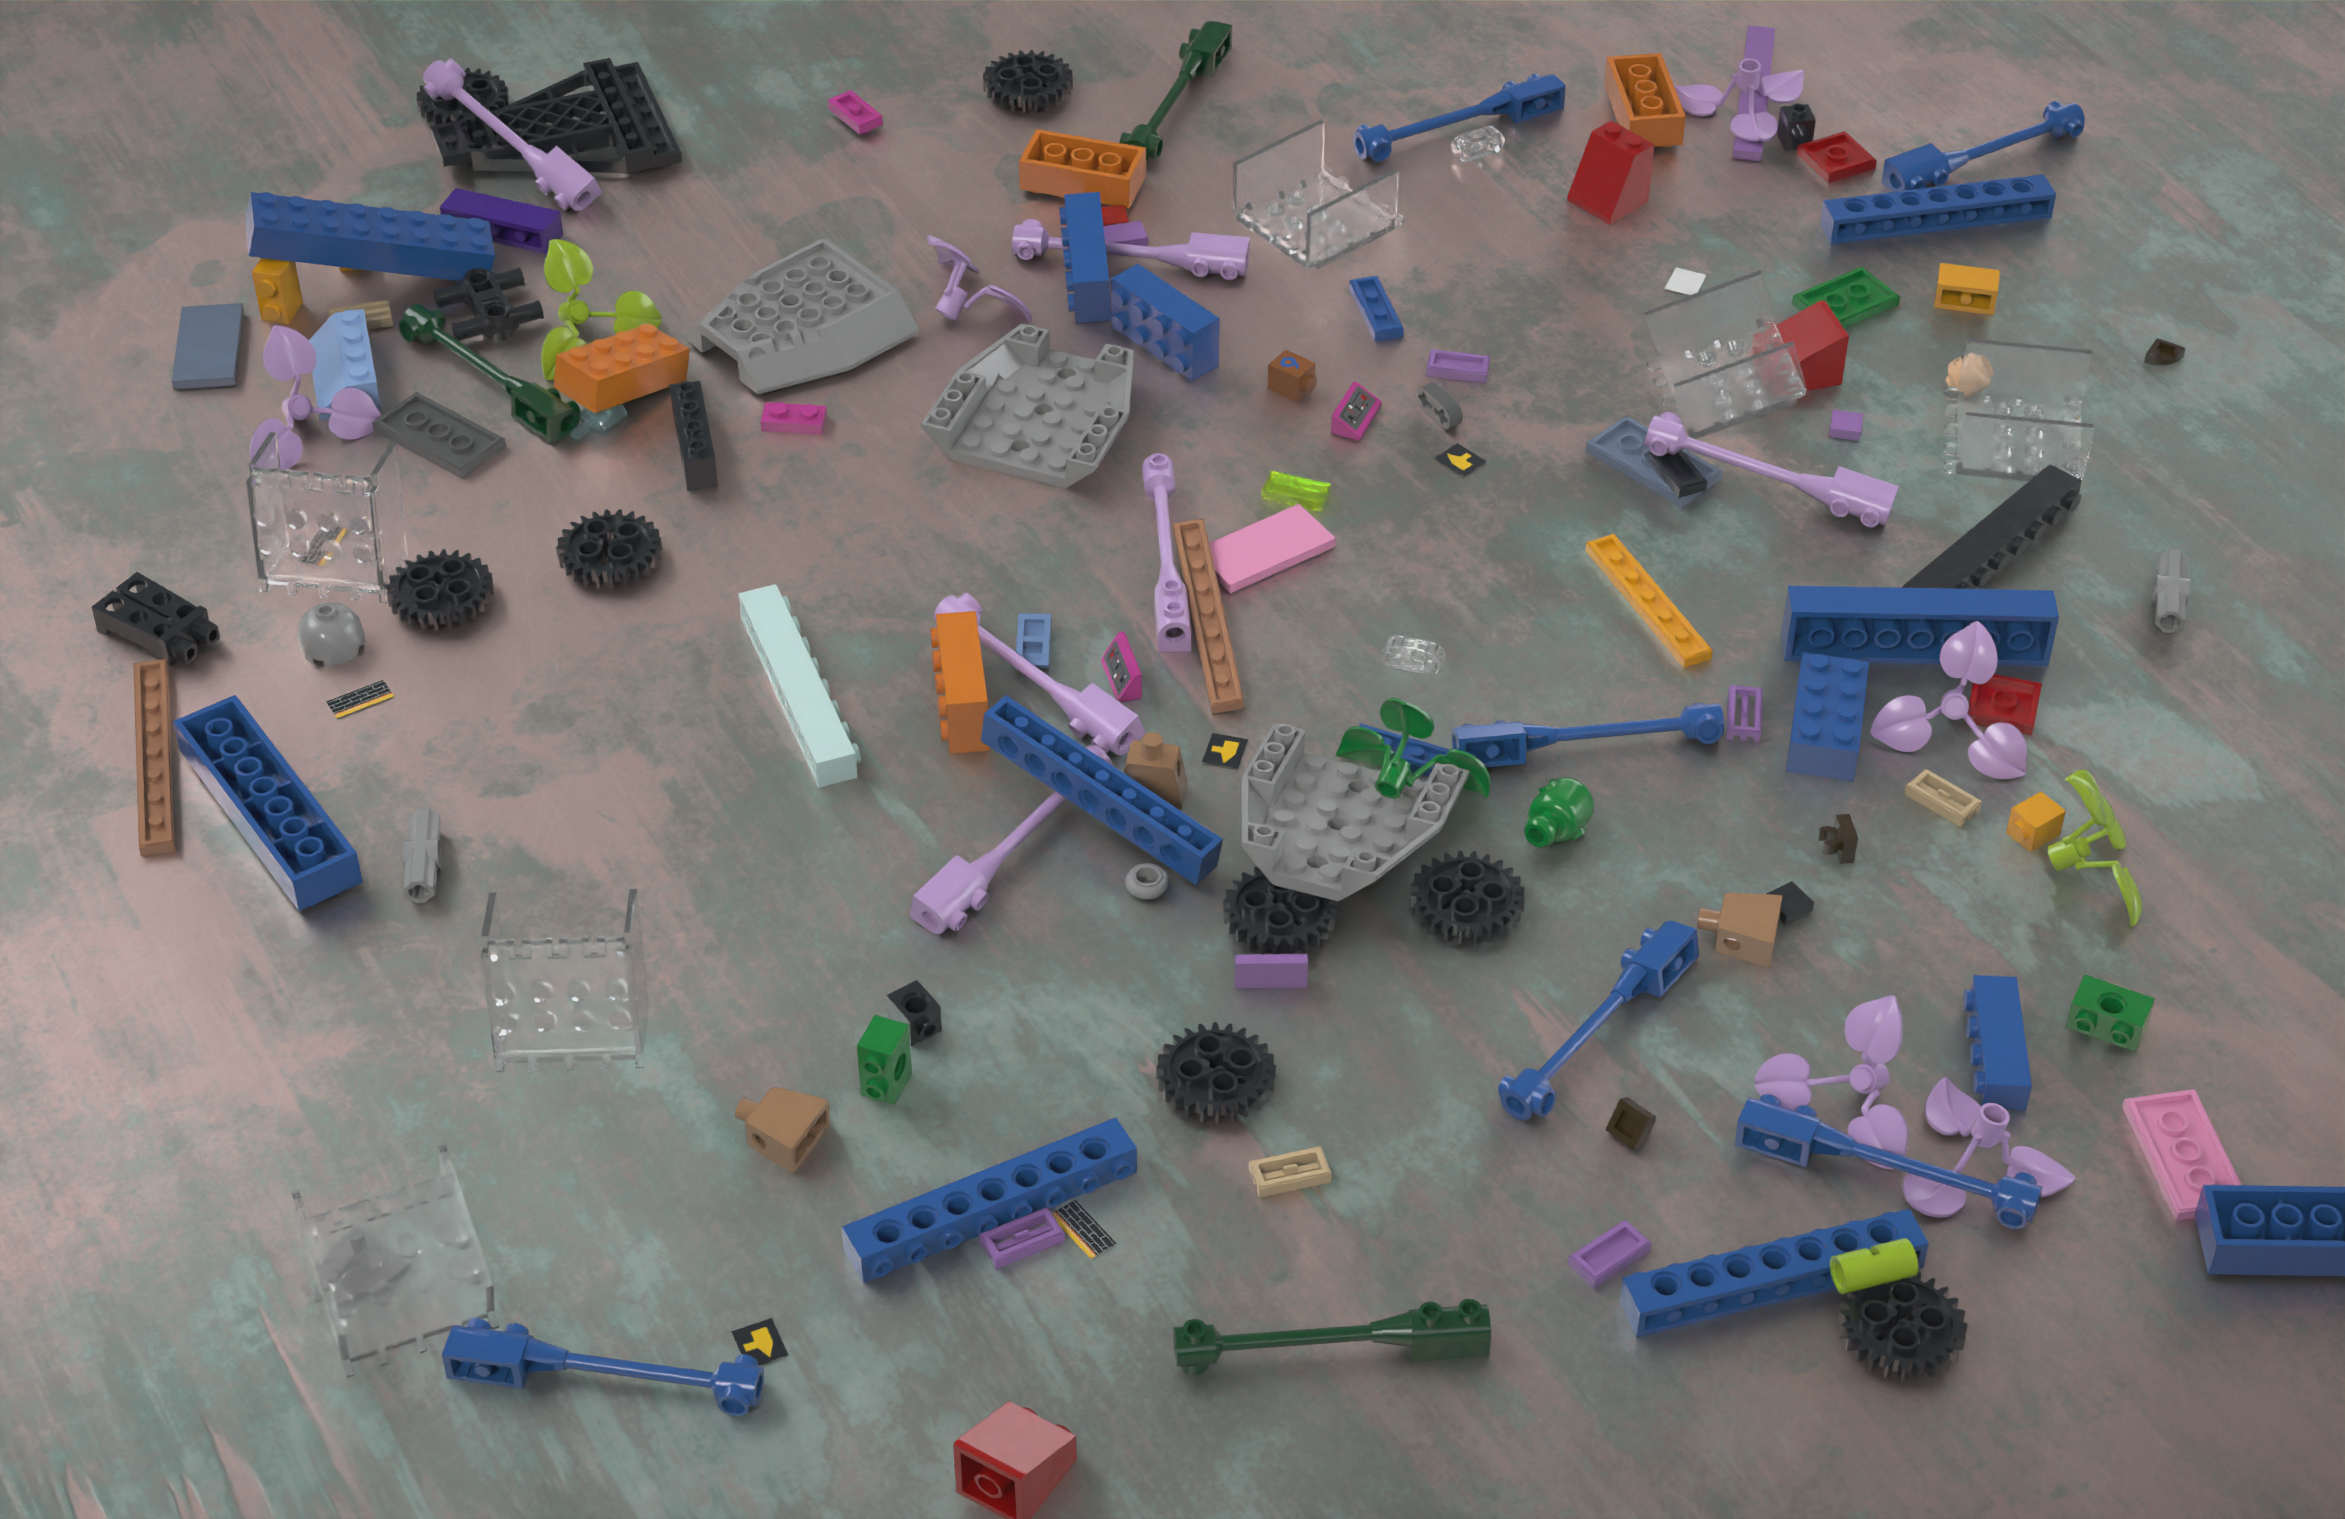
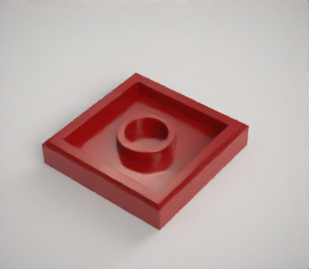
M1846 131L1797 146L1796 154L1827 183L1876 169L1877 160Z
M1993 674L1984 684L1973 683L1967 713L1978 726L1989 727L1991 724L1998 722L2009 723L2015 726L2022 734L2032 736L2042 683Z

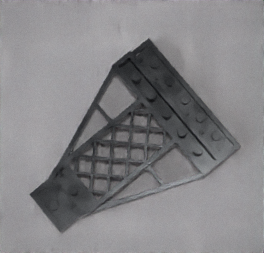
M610 58L583 63V71L501 109L489 111L527 144L547 154L557 146L564 153L570 155V158L588 173L642 172L645 169L660 166L666 167L682 162L679 146L638 62L614 66ZM583 86L589 89L587 92L564 96ZM475 114L459 121L430 126L433 141L444 167L458 166L470 162L474 171L534 172L516 148ZM613 146L616 148L620 158H580L578 153Z

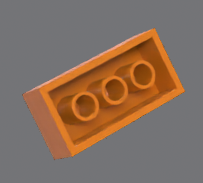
M1662 53L1606 57L1604 87L1618 124L1653 143L1654 147L1683 145L1686 116Z
M1036 129L1019 160L1020 190L1059 196L1060 198H1064L1066 194L1100 192L1101 204L1111 206L1124 205L1128 209H1130L1146 178V148L1040 129Z
M642 324L637 328L618 332L616 335L598 339L587 345L574 347L569 351L557 354L554 388L593 413H597L670 387L669 384L687 381L690 349L678 342L677 339L658 330L656 326Z
M976 611L936 614V628H930L932 648H938V650H933L932 666L933 673L940 672L934 675L936 695H942L937 698L938 717H945V720L940 721L941 741L948 740L949 754L989 751L990 747L981 742L984 713L988 710V700Z

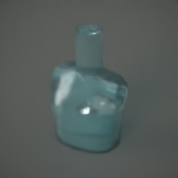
M623 404L597 413L584 408L580 413L582 424L570 431L571 436L576 441H579L590 432L604 436L627 418V411Z

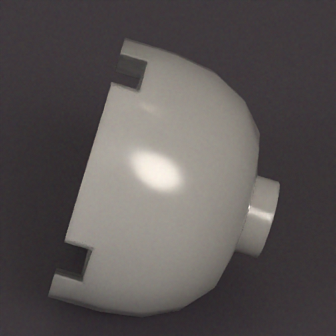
M323 603L309 609L302 616L297 628V639L301 655L313 664V659L323 661L324 666L344 664L354 659L359 654L358 648L365 644L364 631L359 617L348 606L340 603Z

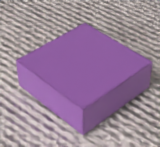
M1833 409L1829 437L1860 441L1864 414Z

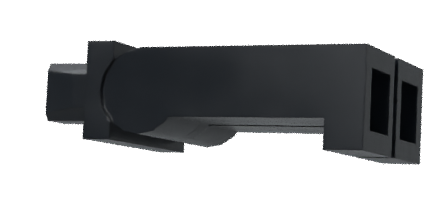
M136 572L116 587L117 592L112 590L91 607L98 632L105 635L114 632L147 648L156 657L167 659L169 666L178 660L189 664L196 658L198 654L197 645L200 642L212 646L220 638L218 626L209 620L206 608L200 605L196 607L139 572ZM136 586L137 593L131 592L130 589ZM112 604L114 611H109L106 608Z

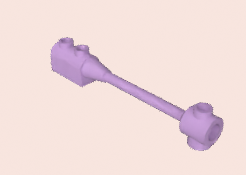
M450 58L446 63L438 60L427 67L423 76V80L426 83L423 88L426 93L434 100L439 96L445 100L455 97L516 148L534 171L536 178H538L535 181L537 187L546 195L552 190L556 194L554 197L555 202L563 210L566 211L571 206L574 210L581 211L602 193L595 178L559 147L556 146L547 154L527 144L463 90V78L466 74L453 59Z
M1027 219L1022 225L1016 224L1014 226L1012 253L1017 254L1021 259L1029 260L1033 256L1042 257L1049 248L1068 249V247H1063L1061 238L1050 237L1046 228L1038 220ZM1191 232L1189 243L1160 247L1105 242L1106 254L1158 259V261L1192 271L1197 277H1204L1208 273L1221 274L1227 280H1233L1237 276L1245 277L1249 264L1250 238Z
M1671 412L1662 413L1659 417L1653 416L1644 441V445L1648 446L1650 451L1657 456H1663L1666 453L1675 455L1684 448L1796 486L1800 491L1820 501L1824 506L1829 507L1833 515L1844 517L1850 514L1859 517L1862 524L1867 527H1875L1878 524L1885 526L1899 488L1897 485L1838 466L1834 477L1798 474L1688 437L1685 426L1682 425L1679 416Z
M1156 453L1144 460L1142 471L1146 495L1149 499L1155 501L1161 557L1159 579L1154 590L1158 653L1191 651V626L1187 589L1174 566L1168 498H1170L1176 487L1174 466L1168 456ZM1179 628L1183 630V634L1176 638L1165 634L1166 631L1169 634H1176L1179 632Z
M965 592L960 598L950 595L944 598L937 606L934 614L935 621L936 614L976 611L980 643L1050 693L1051 697L1067 714L1068 719L1071 721L1068 727L1078 738L1082 739L1086 734H1089L1094 738L1091 740V744L1101 748L1106 754L1112 751L1116 755H1123L1129 751L1132 741L1140 740L1146 734L1137 714L1093 682L1082 692L1057 683L979 626L980 613L983 612V609L970 594Z
M1094 745L1086 747L1112 765L1109 756L1101 748ZM1055 791L993 851L984 854L975 861L968 863L958 855L952 858L913 895L909 917L934 934H942L948 927L954 932L960 930L968 916L964 912L969 907L979 911L989 898V894L986 892L988 884L1001 866L1002 861L1045 821L1066 798Z

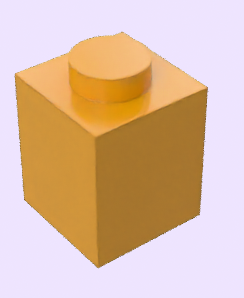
M2040 791L2011 808L2006 833L2029 852H2032L2061 835L2066 810Z

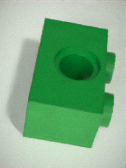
M2084 974L2071 1003L2066 1028L2136 1052L2148 1026L2155 998Z
M874 1015L857 1044L861 1095L867 1096L872 1100L895 1105L912 1075L909 1024Z

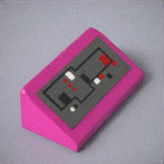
M1354 381L1332 414L1331 433L1360 441L1381 408L1382 401L1361 384Z
M1123 631L1118 632L1103 654L1101 663L1115 699L1122 703L1141 699L1142 674L1126 634Z

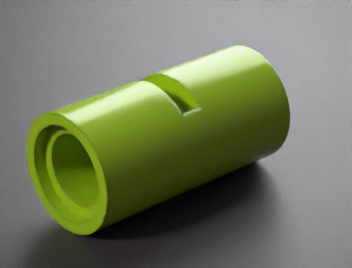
M1902 1238L1871 1246L1870 1250L1862 1248L1831 1256L1830 1272L1838 1292L1846 1294L1916 1276L1918 1273V1260L1911 1242L1907 1238Z

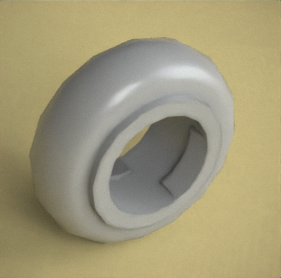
M1150 863L1139 864L1133 867L1128 872L1125 880L1128 891L1133 896L1145 900L1160 897L1166 892L1169 885L1168 874L1158 865ZM1147 879H1148V880H1153V881H1155V882L1147 883V884H1146V883H1142V882H1140V881H1142V880H1147Z

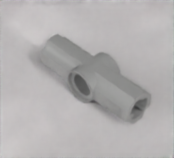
M2169 549L2167 552L2159 555L2152 603H2156L2155 625L2159 626L2162 632L2171 634L2184 628L2186 606L2191 585V579L2187 578L2188 558L2181 553V550Z
M418 808L414 814L409 816L408 839L404 840L402 844V859L405 871L403 892L404 897L411 899L414 903H427L428 899L435 896L437 870H441L442 851L439 839L441 821L439 813L431 811L430 808Z

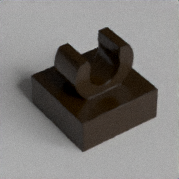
M1850 814L1836 815L1834 827L1823 826L1819 828L1818 840L1824 841L1822 852L1827 855L1837 853L1840 864L1854 863L1858 836Z
M1629 1097L1620 1098L1605 1130L1633 1150L1640 1149L1656 1122V1116Z

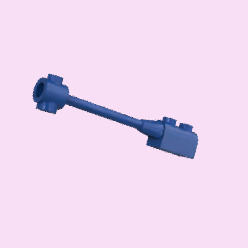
M1532 74L1525 82L1518 84L1514 81L1506 82L1499 92L1477 105L1388 131L1382 124L1373 127L1363 124L1353 134L1354 149L1360 159L1371 157L1374 161L1381 162L1389 157L1393 141L1480 115L1507 114L1515 123L1564 109L1566 85L1555 74L1541 77L1538 74Z
M2053 101L2047 105L2043 112L2044 122L1970 149L1941 152L1933 144L1929 143L1887 158L1884 162L1881 183L1891 192L1922 189L1932 183L1937 187L1943 186L1948 181L1949 174L1965 165L1968 161L2047 132L2054 138L2067 134L2073 138L2079 136L2085 124L2083 110L2076 103L2063 105L2059 101Z
M1694 703L1691 706H1685L1680 717L1564 728L1524 724L1520 721H1496L1493 724L1485 725L1463 724L1460 727L1452 728V749L1461 750L1475 756L1485 767L1526 764V752L1549 746L1559 741L1681 730L1688 740L1698 739L1702 743L1710 744L1723 736L1724 716L1719 703Z
M1675 921L1664 922L1658 930L1652 928L1645 929L1640 940L1641 947L1638 950L1628 948L1624 951L1621 958L1623 971L1615 983L1610 996L1538 1071L1527 1068L1516 1078L1507 1075L1501 1080L1498 1093L1504 1109L1518 1120H1528L1533 1114L1546 1117L1553 1109L1556 1100L1555 1090L1551 1088L1549 1080L1620 1005L1627 1003L1642 992L1659 998L1666 993L1699 957L1697 929Z
M1769 1094L1762 1095L1759 1100L1749 1097L1737 1121L1735 1146L1806 1168L1813 1153L1843 1157L1854 1156L1990 1198L1994 1212H1997L1996 1217L1998 1221L2011 1229H2021L2027 1222L2033 1223L2042 1195L2043 1187L2037 1185L2036 1179L2029 1173L2020 1172L2014 1178L2005 1175L1995 1184L1856 1142L1854 1138L1822 1122V1119L1817 1118L1816 1112L1811 1107L1800 1105L1793 1111L1781 1107L1779 1099Z
M480 1318L470 1319L467 1326L454 1325L441 1354L447 1379L523 1389L529 1372L560 1371L568 1368L711 1388L716 1401H718L719 1409L732 1416H743L748 1412L750 1406L757 1407L764 1385L763 1367L758 1366V1361L754 1357L745 1354L738 1355L734 1363L723 1361L714 1372L570 1353L569 1350L534 1339L532 1335H529L528 1329L521 1324L510 1323L506 1326L505 1331L491 1330L490 1324Z

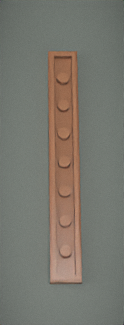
M1204 518L1172 524L1183 580L1187 589V598L1211 712L1216 714L1245 709Z
M167 659L133 663L138 839L141 856L176 851L170 677Z

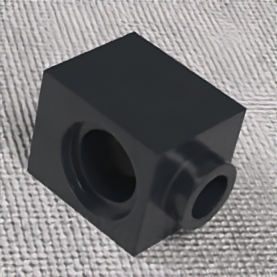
M1797 103L1780 107L1777 136L1785 151L1797 150L1798 145L1813 141L1816 119L1808 104Z
M918 980L886 995L888 1018L909 1024L911 1046L929 1039L942 1031L941 1006Z

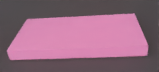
M1297 504L1209 543L1217 581L1229 593H1233L1336 547V538L1300 504Z
M2195 1089L2124 1099L2122 1108L2175 1221L2195 1218V1211L2203 1185H2242Z

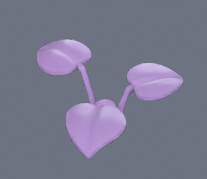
M1748 58L1739 62L1738 74H1732V80L1723 96L1719 89L1711 85H1674L1682 108L1686 113L1694 116H1708L1715 113L1716 106H1722L1737 83L1741 92L1748 93L1749 114H1739L1731 120L1730 128L1732 133L1738 138L1747 141H1769L1775 137L1778 123L1775 117L1768 112L1754 113V91L1757 90L1762 97L1768 96V99L1774 103L1794 102L1801 97L1803 92L1804 70L1772 74L1761 78V63L1755 59Z
M928 235V244L934 245L938 254V264L954 266L947 289L935 308L937 312L952 321H956L963 308L969 310L976 300L988 294L1025 314L1029 323L1031 322L1032 316L1030 311L1018 297L991 284L989 287H983L967 300L968 293L959 288L958 285L965 269L977 274L979 270L971 264L969 257L960 249L937 237Z
M279 325L271 328L270 336L263 351L264 367L267 373L276 380L288 381L295 377L293 389L290 391L291 396H288L282 403V411L286 416L287 426L285 427L279 419L270 418L260 423L253 433L250 445V462L255 473L283 471L293 467L299 461L302 455V441L296 433L290 432L293 428V420L305 419L311 413L330 414L328 422L330 432L339 438L353 440L374 431L372 422L382 416L370 396L357 388H344L338 391L332 398V409L312 407L309 398L304 395H298L301 382L300 374L310 373L316 366V353L312 344L302 334L291 328Z
M1974 621L1966 628L1953 634L1942 646L1940 663L1944 672L1952 678H1961V681L1956 690H1950L1943 695L1941 706L1925 714V703L1920 697L1914 695L1899 696L1888 702L1879 711L1871 726L1870 733L1874 738L1895 750L1912 752L1925 746L1931 737L1932 728L1928 719L1940 713L1953 720L1963 718L1979 738L1971 743L1968 748L1969 759L1979 772L1992 778L2013 779L2023 776L2027 771L2026 742L2022 733L2015 726L2009 723L1998 722L1991 724L1983 733L1967 713L1969 704L1966 695L1963 693L1967 681L1970 680L1976 684L1986 683L1995 673L1998 662L1994 641L1987 629L1978 621Z
M1890 995L1860 1004L1847 1016L1845 1022L1846 1040L1852 1049L1863 1052L1861 1059L1865 1062L1855 1066L1851 1074L1809 1079V1062L1802 1056L1794 1053L1776 1055L1763 1063L1757 1071L1754 1083L1758 1093L1761 1096L1764 1094L1775 1096L1779 1099L1781 1107L1793 1111L1800 1105L1808 1106L1810 1104L1812 1094L1809 1086L1851 1082L1852 1087L1857 1092L1862 1094L1868 1093L1869 1096L1861 1107L1863 1116L1857 1117L1849 1123L1848 1136L1854 1138L1856 1142L1906 1157L1908 1128L1901 1112L1887 1104H1878L1869 1110L1874 1099L1880 1096L1879 1090L1884 1089L1890 1080L1889 1071L1884 1064L1894 1059L1902 1043V1016L1896 996ZM1865 1160L1866 1162L1880 1168L1893 1169Z
M1947 1077L1942 1078L1930 1092L1925 1104V1117L1928 1123L1943 1135L1950 1136L1960 1132L1964 1137H1967L1969 1134L1973 1136L1971 1143L1953 1170L1954 1172L1961 1173L1977 1145L1983 1148H1991L2001 1142L2002 1160L2009 1165L2006 1170V1176L2014 1178L2020 1172L2031 1174L2036 1179L2037 1185L2043 1187L2041 1197L2052 1195L2074 1183L2076 1177L2036 1149L2016 1146L2009 1154L2008 1140L2011 1134L2005 1131L2010 1116L2008 1111L2001 1105L1986 1103L1980 1106L1973 1098L1953 1085ZM1909 1173L1906 1174L1903 1180V1192L1906 1201L1914 1209L1925 1215L1939 1218L1953 1216L1965 1204L1967 1196L1964 1190Z

